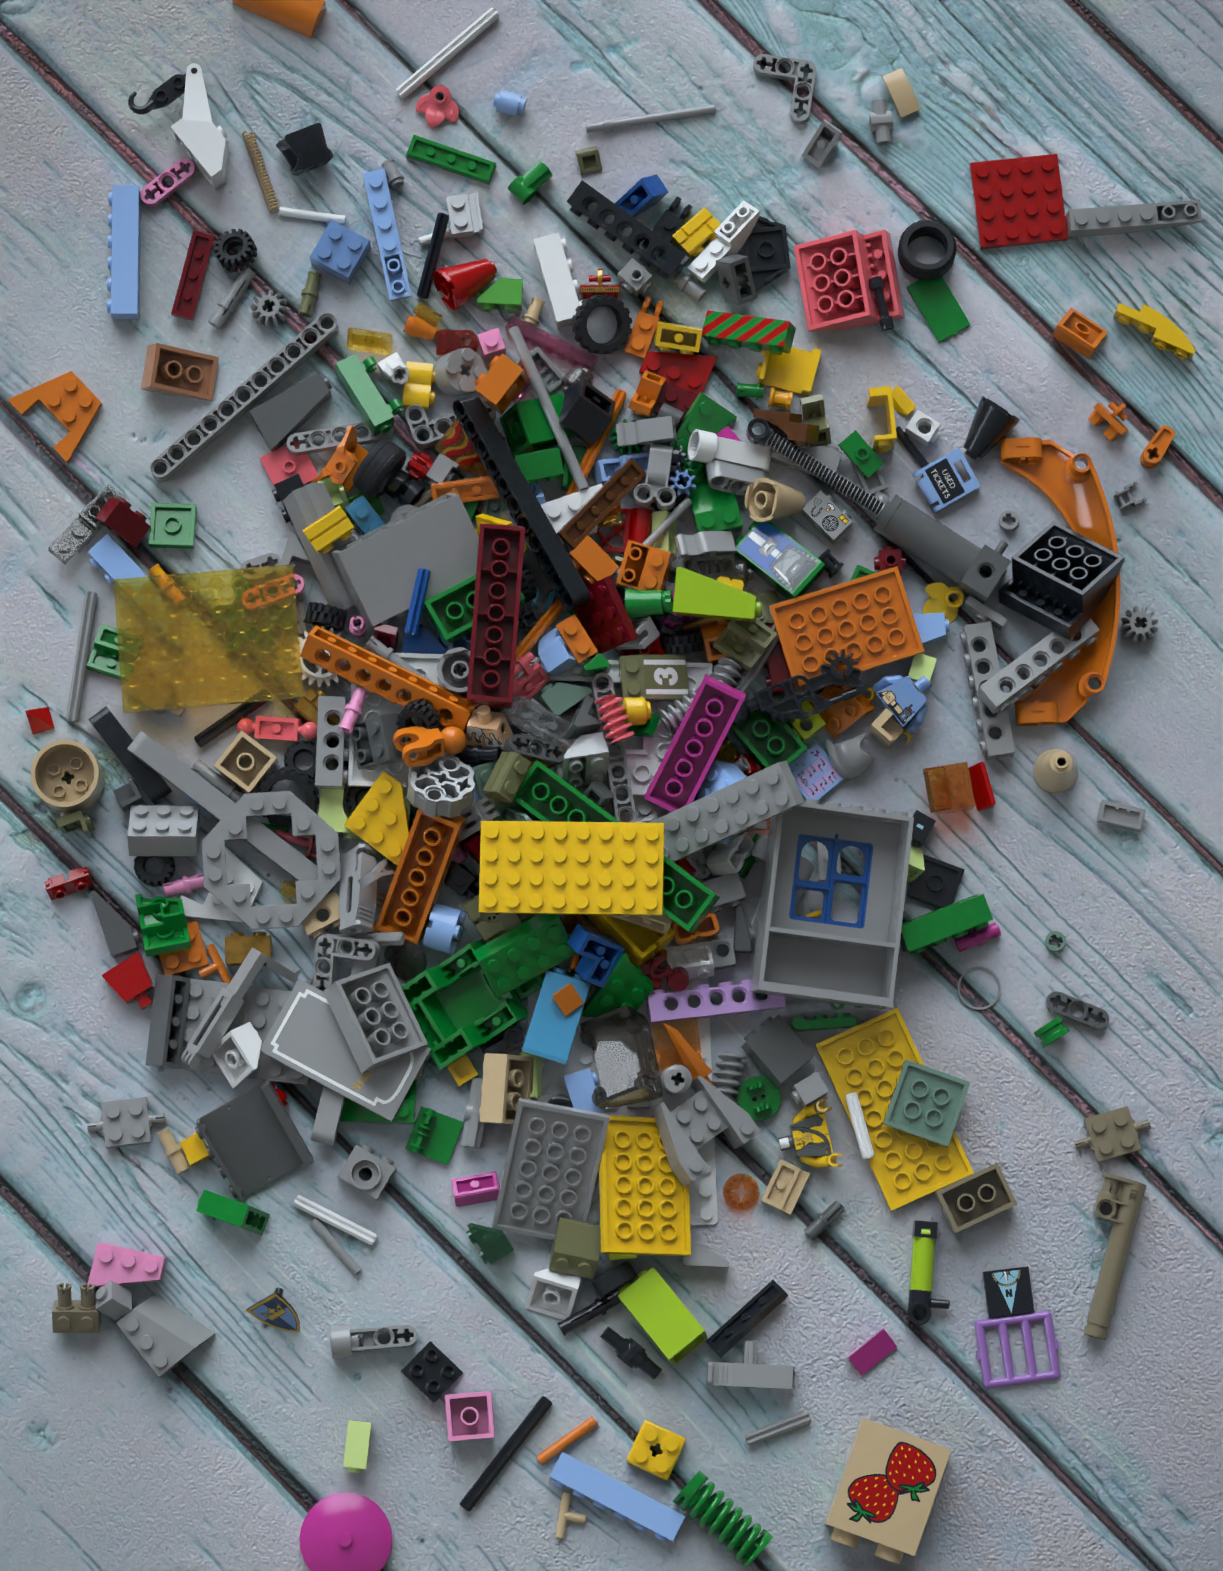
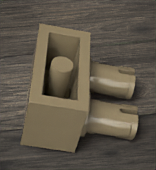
M64 1283L58 1284V1300H55L52 1310L53 1333H99L102 1313L96 1310V1300L94 1298L95 1285L89 1283L87 1290V1283L81 1284V1300H72V1285L66 1283L64 1289Z

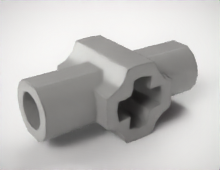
M885 99L873 100V113H869L871 133H875L877 145L890 144V131H893L892 112L887 111Z

